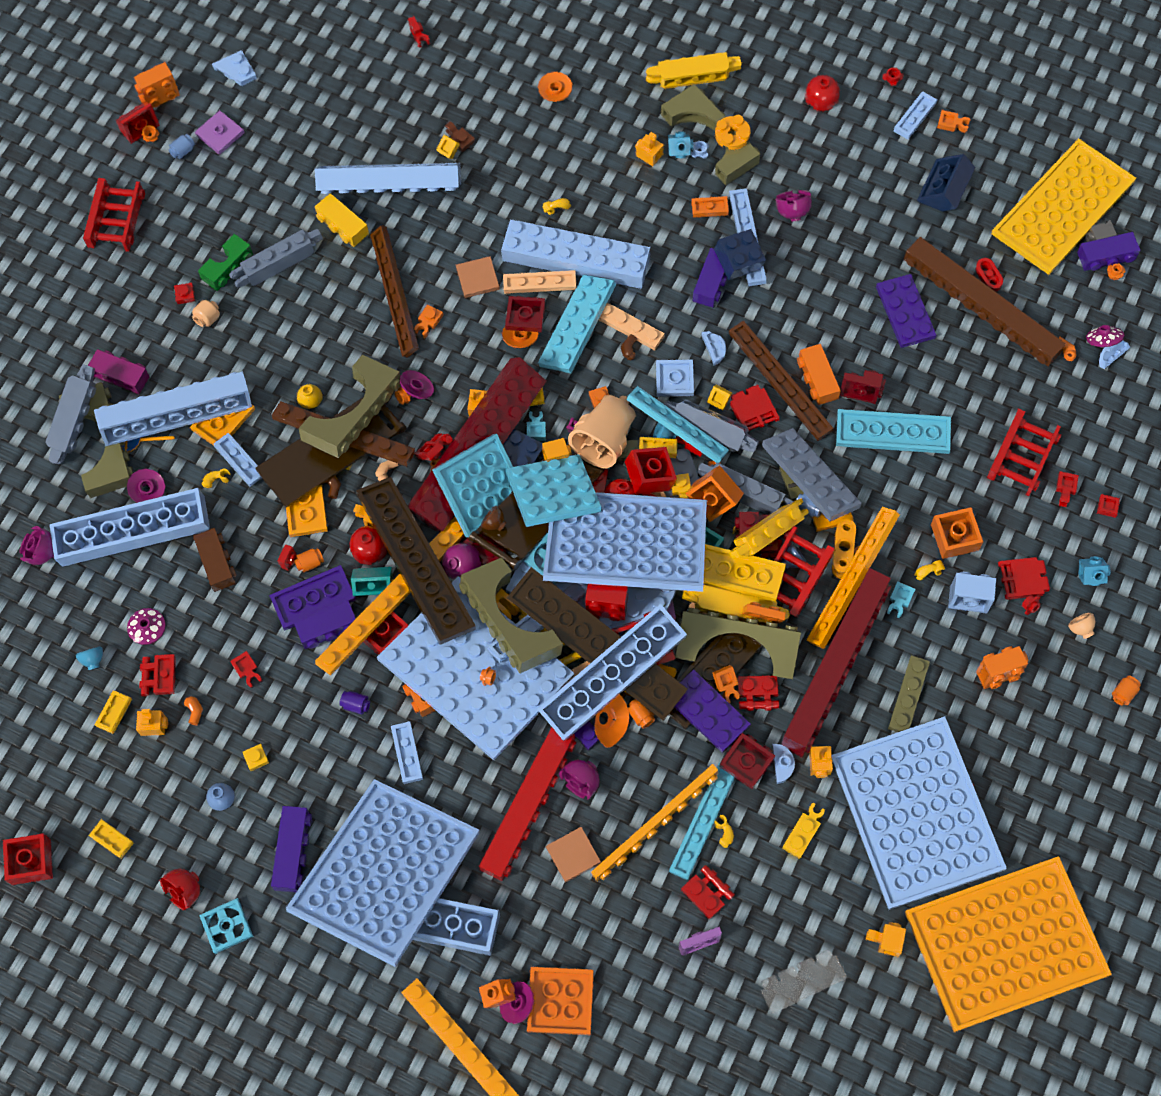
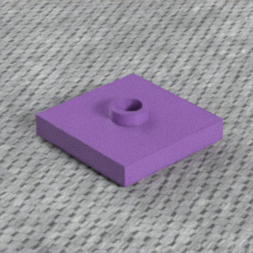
M220 110L195 131V135L219 155L244 134V130Z
M720 927L706 932L695 933L692 937L680 941L679 951L681 955L684 956L720 942L722 935Z

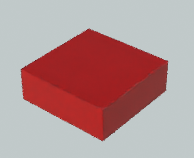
M1101 494L1097 514L1116 518L1120 498Z

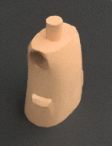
M605 395L591 413L581 416L575 424L574 429L569 434V445L586 462L599 468H609L621 456L627 445L626 435L636 417L634 409L628 405L629 401L626 400V396L617 398L612 395Z

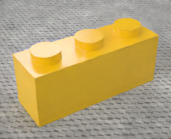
M331 193L315 206L317 219L322 223L325 222L333 233L337 232L346 244L349 243L355 247L369 234L367 224Z

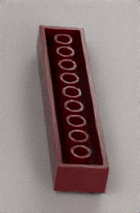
M510 358L435 467L493 434L498 435L503 445L547 380L522 358ZM431 471L407 506L411 513L432 530L444 531L453 518L454 513L433 471Z
M871 568L868 569L783 737L781 745L788 748L790 752L802 758L805 752L809 754L816 738L814 735L818 736L824 723L822 718L826 719L833 705L832 702L836 701L841 685H844L848 673L855 663L858 652L861 651L864 641L869 635L873 623L889 595L892 587L889 585L890 577Z

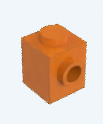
M498 979L479 987L484 1008H496L516 1000L511 979Z

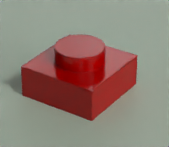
M192 282L174 285L177 304L195 301Z
M285 544L277 561L281 568L289 571L291 565L295 563L296 552L292 546Z

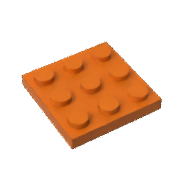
M531 967L530 987L534 993V1004L528 1016L527 1032L591 1035L594 971L588 969Z

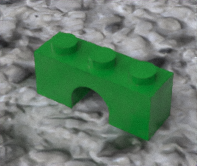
M235 234L222 246L225 255L228 256L226 261L217 263L209 259L198 270L201 280L216 291L227 284L231 278L229 276L231 271L240 267L241 262L253 255L251 246Z

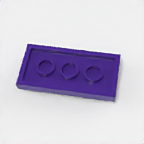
M911 274L876 284V289L901 348L936 338L935 330Z
M341 565L269 595L284 631L295 627L294 622L343 602L349 601L351 603L356 600Z
M695 670L680 682L688 690L676 704L675 708L720 752L723 753L739 738L741 733H744L751 726Z

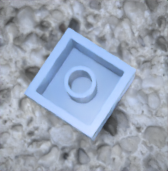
M969 572L956 573L950 586L948 608L988 613L995 598L996 578L986 574L977 576L971 575Z

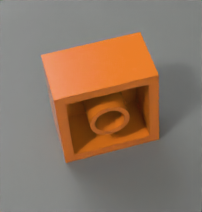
M720 465L695 481L685 493L689 499L707 500L706 518L709 522L737 505L744 495L743 491Z
M971 507L934 516L931 527L942 559L980 550L983 540Z

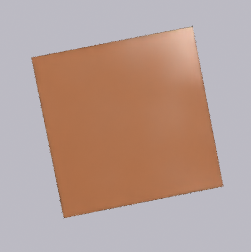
M490 256L456 265L464 298L500 290Z
M582 827L546 846L565 883L601 863Z

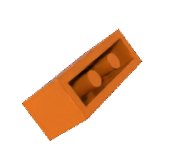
M818 344L801 349L797 363L799 368H802L804 371L803 377L805 383L809 384L811 388L810 394L812 399L816 400L817 405L839 399L841 390L822 345Z

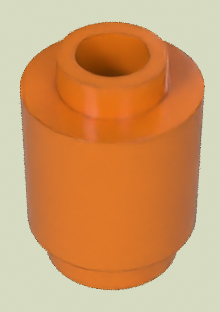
M312 548L296 555L297 559L294 560L298 571L302 570L303 573L321 566V563L324 562L319 548L315 550Z
M1133 676L1123 678L1112 692L1113 700L1119 705H1129L1140 691L1141 683Z
M636 699L628 704L629 714L642 729L647 728L655 721L654 713Z

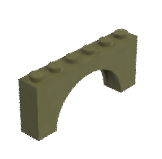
M695 84L661 105V116L671 127L684 122H696L706 125L715 131L717 122L726 117L725 113L720 112L715 103L705 96L704 91ZM736 131L729 132V134L732 133L733 135H736ZM749 140L744 147L737 150H730L728 147H725L726 152L724 156L716 163L715 175L725 185H728L759 164V150L755 146L753 147Z
M361 355L352 366L353 379L360 382L366 390L360 404L351 412L337 418L319 419L309 416L299 427L301 441L339 458L348 450L353 440L358 438L363 428L369 425L373 416L379 413L383 404L389 401L393 392L399 389L401 385L399 371L365 355Z
M102 382L96 383L95 395L89 402V412L84 416V418L96 423L94 410L99 409L101 406L114 405L109 400L112 398L109 388H105ZM125 442L105 446L104 453L97 465L81 475L85 492L90 499L127 487L128 479L134 472L127 463L130 461L128 452L123 450V445H126Z
M501 557L461 574L459 588L468 597L471 607L479 613L482 623L488 626L490 635L496 638L501 651L507 654L512 667H516L519 673H523L560 656L563 644L553 629L545 632L525 631L511 624L501 614L495 597L502 587L510 583L512 573Z
M689 607L688 611H683L681 628L687 634V637L677 645L675 658L695 661L699 649L711 638L725 633H739L754 638L766 648L773 662V676L793 679L801 631H797L798 627L786 625L785 628L778 627V623L766 622V625L759 624L757 619L751 618L742 621L738 620L739 616L728 614L727 618L720 617L718 612L713 611L703 614L700 613V609Z

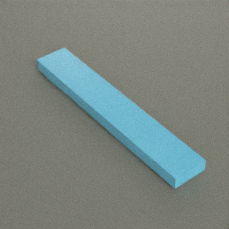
M637 386L628 395L627 401L716 463H720L727 455L729 450L640 387Z
M719 764L717 766L718 779L708 786L669 870L670 873L687 881L735 779L731 774L720 768Z

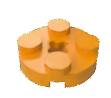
M741 115L725 117L716 124L715 139L720 146L723 147L724 145L730 150H737L747 144L751 129ZM736 131V135H733L732 133L729 134V132Z

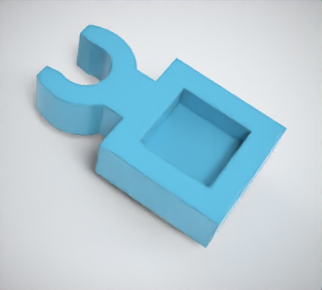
M530 411V422H527V436L537 441H546L545 422H542V411L539 412L538 417H533L532 411Z
M897 581L889 601L894 603L888 607L887 614H890L892 609L898 610L897 618H900L903 613V607L908 608L915 589Z

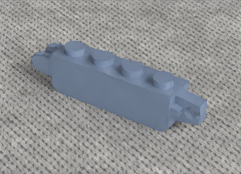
M302 229L241 262L240 267L231 271L229 276L233 280L239 278L235 281L237 288H241L249 283L252 286H256L311 256L314 252L313 247L316 246V243L323 240L322 235L318 229L311 232H304Z
M82 364L77 376H71L67 379L46 439L47 446L51 447L48 459L52 464H62L67 453H72L77 446L76 439L78 433L83 429L84 416L88 414L90 399L93 398L96 392V383H93L95 368Z
M683 400L678 404L672 401L663 403L711 438L725 445L728 450L733 452L740 449L750 452L756 451L759 441L748 434L747 426L689 400Z
M701 463L697 473L704 476L720 465L743 491L744 495L739 502L766 515L772 514L781 508L782 505L785 506L794 502L786 498V494L719 463L711 466Z

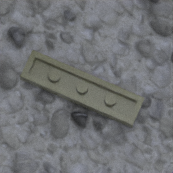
M910 656L888 727L889 730L901 732L910 729L930 661Z

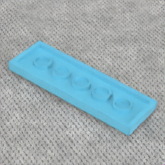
M588 275L582 276L538 361L540 367L572 373L616 286L614 280Z
M838 409L836 446L950 453L951 417Z

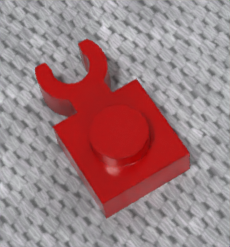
M248 651L230 661L240 678L247 677L246 683L249 687H253L251 684L252 678H257L259 682H262L261 676L253 672L258 667Z

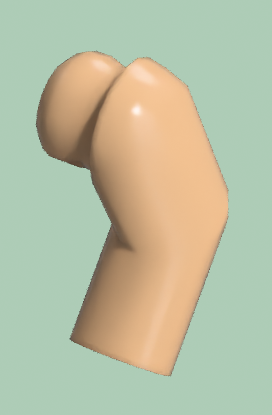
M389 460L382 462L375 472L378 480L381 481L388 478L387 471L397 467L398 463Z

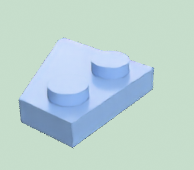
M242 50L212 63L214 70L221 71L227 78L235 80L241 86L257 79Z

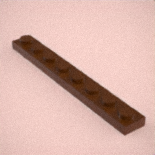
M380 225L371 234V239L402 357L408 358L419 347L386 226Z
M745 321L731 328L729 335L816 440L819 441L833 432L834 428Z
M281 401L272 414L273 420L298 429L309 416L319 419L330 418ZM364 430L349 445V447L406 467L415 454V448Z

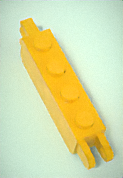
M726 52L664 60L658 62V66L647 68L646 81L650 84L660 83L664 89L724 81L729 77V72L741 69L740 57H727Z
M802 498L777 509L734 539L736 547L729 552L733 559L740 556L745 558L757 553L805 519L804 516L809 513L808 509L800 511L798 507L803 503Z
M707 584L703 585V592L683 590L682 599L695 603L694 607L700 609V612L708 613V611L718 612L720 617L727 618V614L739 616L738 620L746 621L747 618L757 619L759 624L766 625V622H772L742 615L745 605L750 604V602L760 603L761 607L780 608L781 612L786 613L785 620L790 616L788 609L778 607L777 602L716 588Z

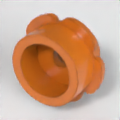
M151 125L144 127L142 130L143 140L146 142L156 141L159 131Z
M1120 263L1109 265L1107 267V274L1109 278L1118 280L1124 276L1125 268Z
M399 387L395 392V398L400 404L403 405L410 402L411 395L402 387Z
M490 666L482 670L480 680L484 686L493 685L496 678V670L491 669Z

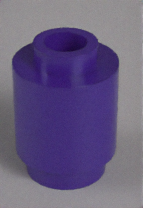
M344 691L339 705L344 710L362 715L369 710L370 701L366 695L353 691Z

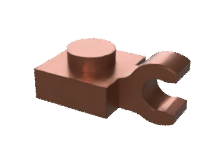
M451 121L445 125L447 128L445 130L446 133L453 140L460 143L458 149L461 152H464L475 142V138L464 128L458 131Z

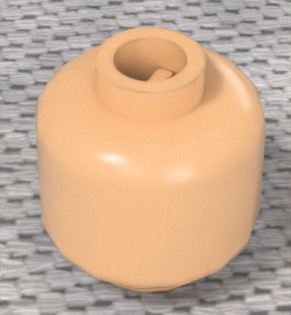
M202 300L193 309L192 318L199 326L209 327L219 318V307L214 301Z

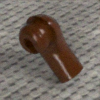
M632 334L621 345L622 355L629 361L633 360L636 356L632 346L637 341V338Z
M335 475L326 481L330 485L328 497L331 499H337L341 486L339 479Z

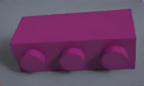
M97 349L88 366L95 368L94 377L139 395L150 377L146 367L142 364L131 363L124 357L118 358L106 350L103 352Z

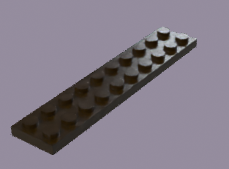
M389 477L356 490L357 497L438 643L441 645L476 630V625L393 479Z
M530 567L507 597L508 600L548 631L553 629L563 643L590 664L621 638L550 581H543V576L532 567ZM656 664L625 689L628 694L663 721L688 690Z

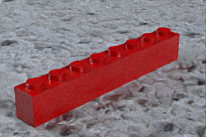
M553 728L550 729L479 865L480 871L500 881H503L504 877L509 876L513 868L511 866L513 859H518L522 851L520 846L523 840L527 841L530 836V826L532 823L537 822L541 813L539 812L541 805L545 806L550 796L548 794L550 788H554L557 784L559 770H562L567 764L568 759L566 757L568 753H572L576 747L575 734L565 741Z

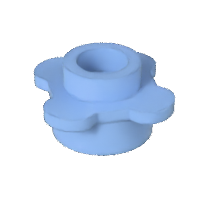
M704 141L694 142L691 156L694 158H707L709 145Z

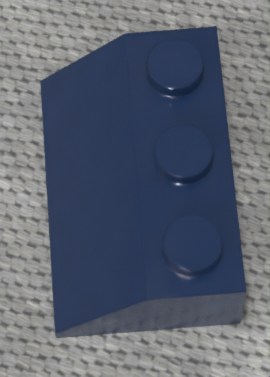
M965 154L936 159L917 201L940 211L956 209L972 177L975 166Z

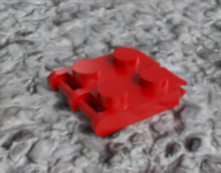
M758 384L747 388V395H745L743 390L731 395L732 401H730V406L738 422L747 426L748 430L757 427L762 428L764 424L780 420L765 389H760Z
M1037 557L998 562V567H1001L1003 576L1001 581L1005 586L1006 594L1004 596L1006 600L1027 598L1030 595L1034 597L1043 596L1044 592L1050 590L1048 577H1041L1047 573L1044 560L1038 561Z

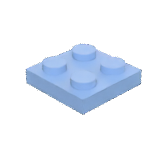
M656 360L657 397L694 396L693 360Z

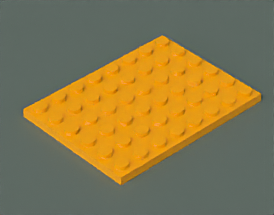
M1059 856L905 911L954 1032L1112 975Z

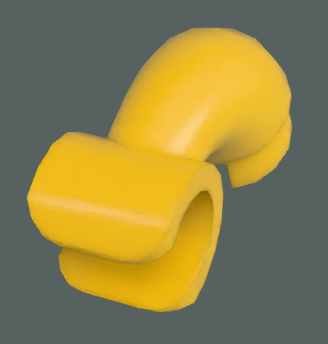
M560 198L553 202L543 203V210L545 213L547 212L549 215H552L555 212L554 208L567 210L571 207V204H569L570 201L568 199Z
M227 469L210 472L204 476L202 486L211 488L212 483L217 478H220L224 483H228V478L223 476L231 474Z
M937 560L932 564L919 567L914 576H917V580H923L924 577L933 571L935 575H941V570H945V566L941 560Z
M720 815L724 823L718 824L717 821H714V825L718 829H724L723 837L719 840V843L724 848H727L734 840V833L731 826L727 823L726 817Z

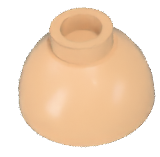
M1092 613L1082 614L1070 621L1068 627L1073 633L1083 636L1084 639L1094 635L1095 617Z

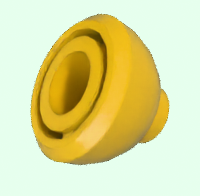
M313 384L303 385L297 393L299 405L306 409L317 407L323 398L321 390Z

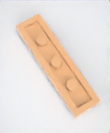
M575 270L503 274L504 294L576 289Z
M609 303L606 304L599 318V321L627 336L630 334L634 335L638 342L654 351L664 338L665 333Z

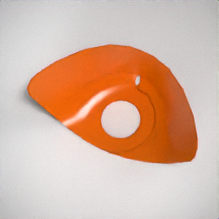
M620 694L595 716L597 739L607 748L614 746L623 737L629 723V710ZM602 712H606L608 715L606 724H601L599 721Z

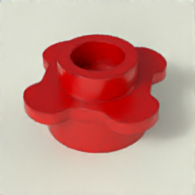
M892 67L887 70L886 74H883L882 78L885 81L887 80L891 86H896L897 82L903 79V74L898 68Z
M1030 595L1024 600L1022 607L1026 610V615H1029L1031 612L1035 613L1040 608V596L1034 597Z

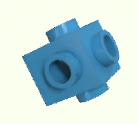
M675 132V135H668L669 156L686 158V155H690V150H693L694 146L693 139H690L689 134H686V132Z
M1093 556L1090 559H1079V579L1084 585L1098 586L1107 583L1108 576H1110V566L1103 558Z

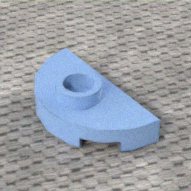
M710 331L702 332L701 336L715 366L725 357V341L720 335L718 336Z
M1122 340L1116 345L1104 347L1100 355L1099 366L1105 369L1130 348L1129 344Z
M772 744L773 754L776 755L774 759L776 783L779 784L785 782L792 775L795 760L788 748L781 744Z

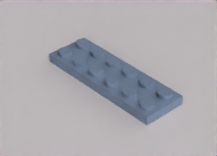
M793 428L763 440L762 447L830 522L861 507V502Z

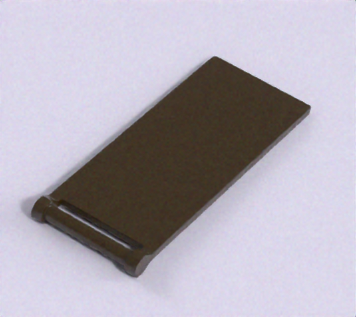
M363 397L332 418H337L351 412L360 404ZM383 404L380 411L393 424L394 428L390 430L378 415H374L369 425L363 428L364 431L387 439L402 434L407 429L406 425L400 422L385 404ZM298 439L255 469L284 506L289 507L368 453L349 447L345 453L337 458Z
M571 449L572 455H577V454ZM582 459L590 481L593 484L602 475L605 468L596 467ZM512 491L499 505L504 514V520L507 522L501 531H491L483 529L480 525L478 529L470 534L468 540L479 544L498 558L502 557L511 569L517 570L521 562L547 534L549 523L526 527ZM483 533L517 555V557L512 558L482 538L481 534Z

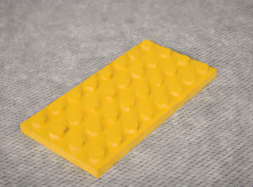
M1078 138L998 223L991 234L1050 275L1085 237L1090 228L1096 225L1131 187L1136 177Z

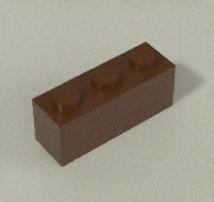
M213 528L194 535L193 538L213 591L216 592L235 585L234 577L237 574L234 567L228 563L231 557L228 550L223 549L222 544H225L222 533L218 534L216 529Z

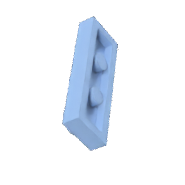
M922 91L896 124L894 132L909 139L936 105L937 99Z
M229 433L214 443L217 451L249 487L262 478L255 469L258 465Z
M411 722L391 726L403 784L423 780Z

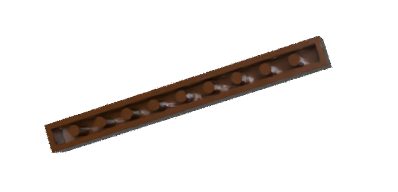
M919 237L907 249L904 260L910 267H914L922 276L932 280L937 287L944 289L952 298L959 300L967 309L975 312L980 319L986 320L995 330L1002 332L1010 341L1017 343L1025 352L1036 357L1040 363L1049 367L1062 353L1066 343L923 238Z

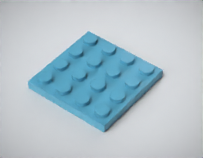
M497 434L489 436L432 469L465 537H469L473 531L478 529L491 508L499 506L512 492L506 475V468L513 466Z
M579 454L559 460L552 459L549 462L542 461L506 468V475L526 527L601 512V504Z

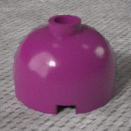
M799 190V193L787 191L777 195V210L781 216L790 219V221L801 220V217L805 216L811 209L812 200L811 192Z
M34 526L31 528L34 531L31 534L27 533L22 541L20 553L23 554V558L20 557V559L32 565H42L54 557L51 533L44 528Z
M469 543L455 544L444 553L442 567L449 578L453 580L458 576L461 578V574L482 566L479 558L480 553Z
M573 760L566 764L559 772L561 781L565 779L568 782L566 787L582 799L587 796V799H590L600 783L599 775L596 771L597 767L590 761Z

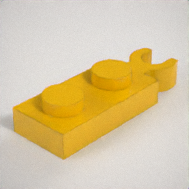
M815 803L810 805L809 815L805 813L801 815L782 849L799 859L821 824L816 819H820L825 812V809L822 808L820 813H814Z

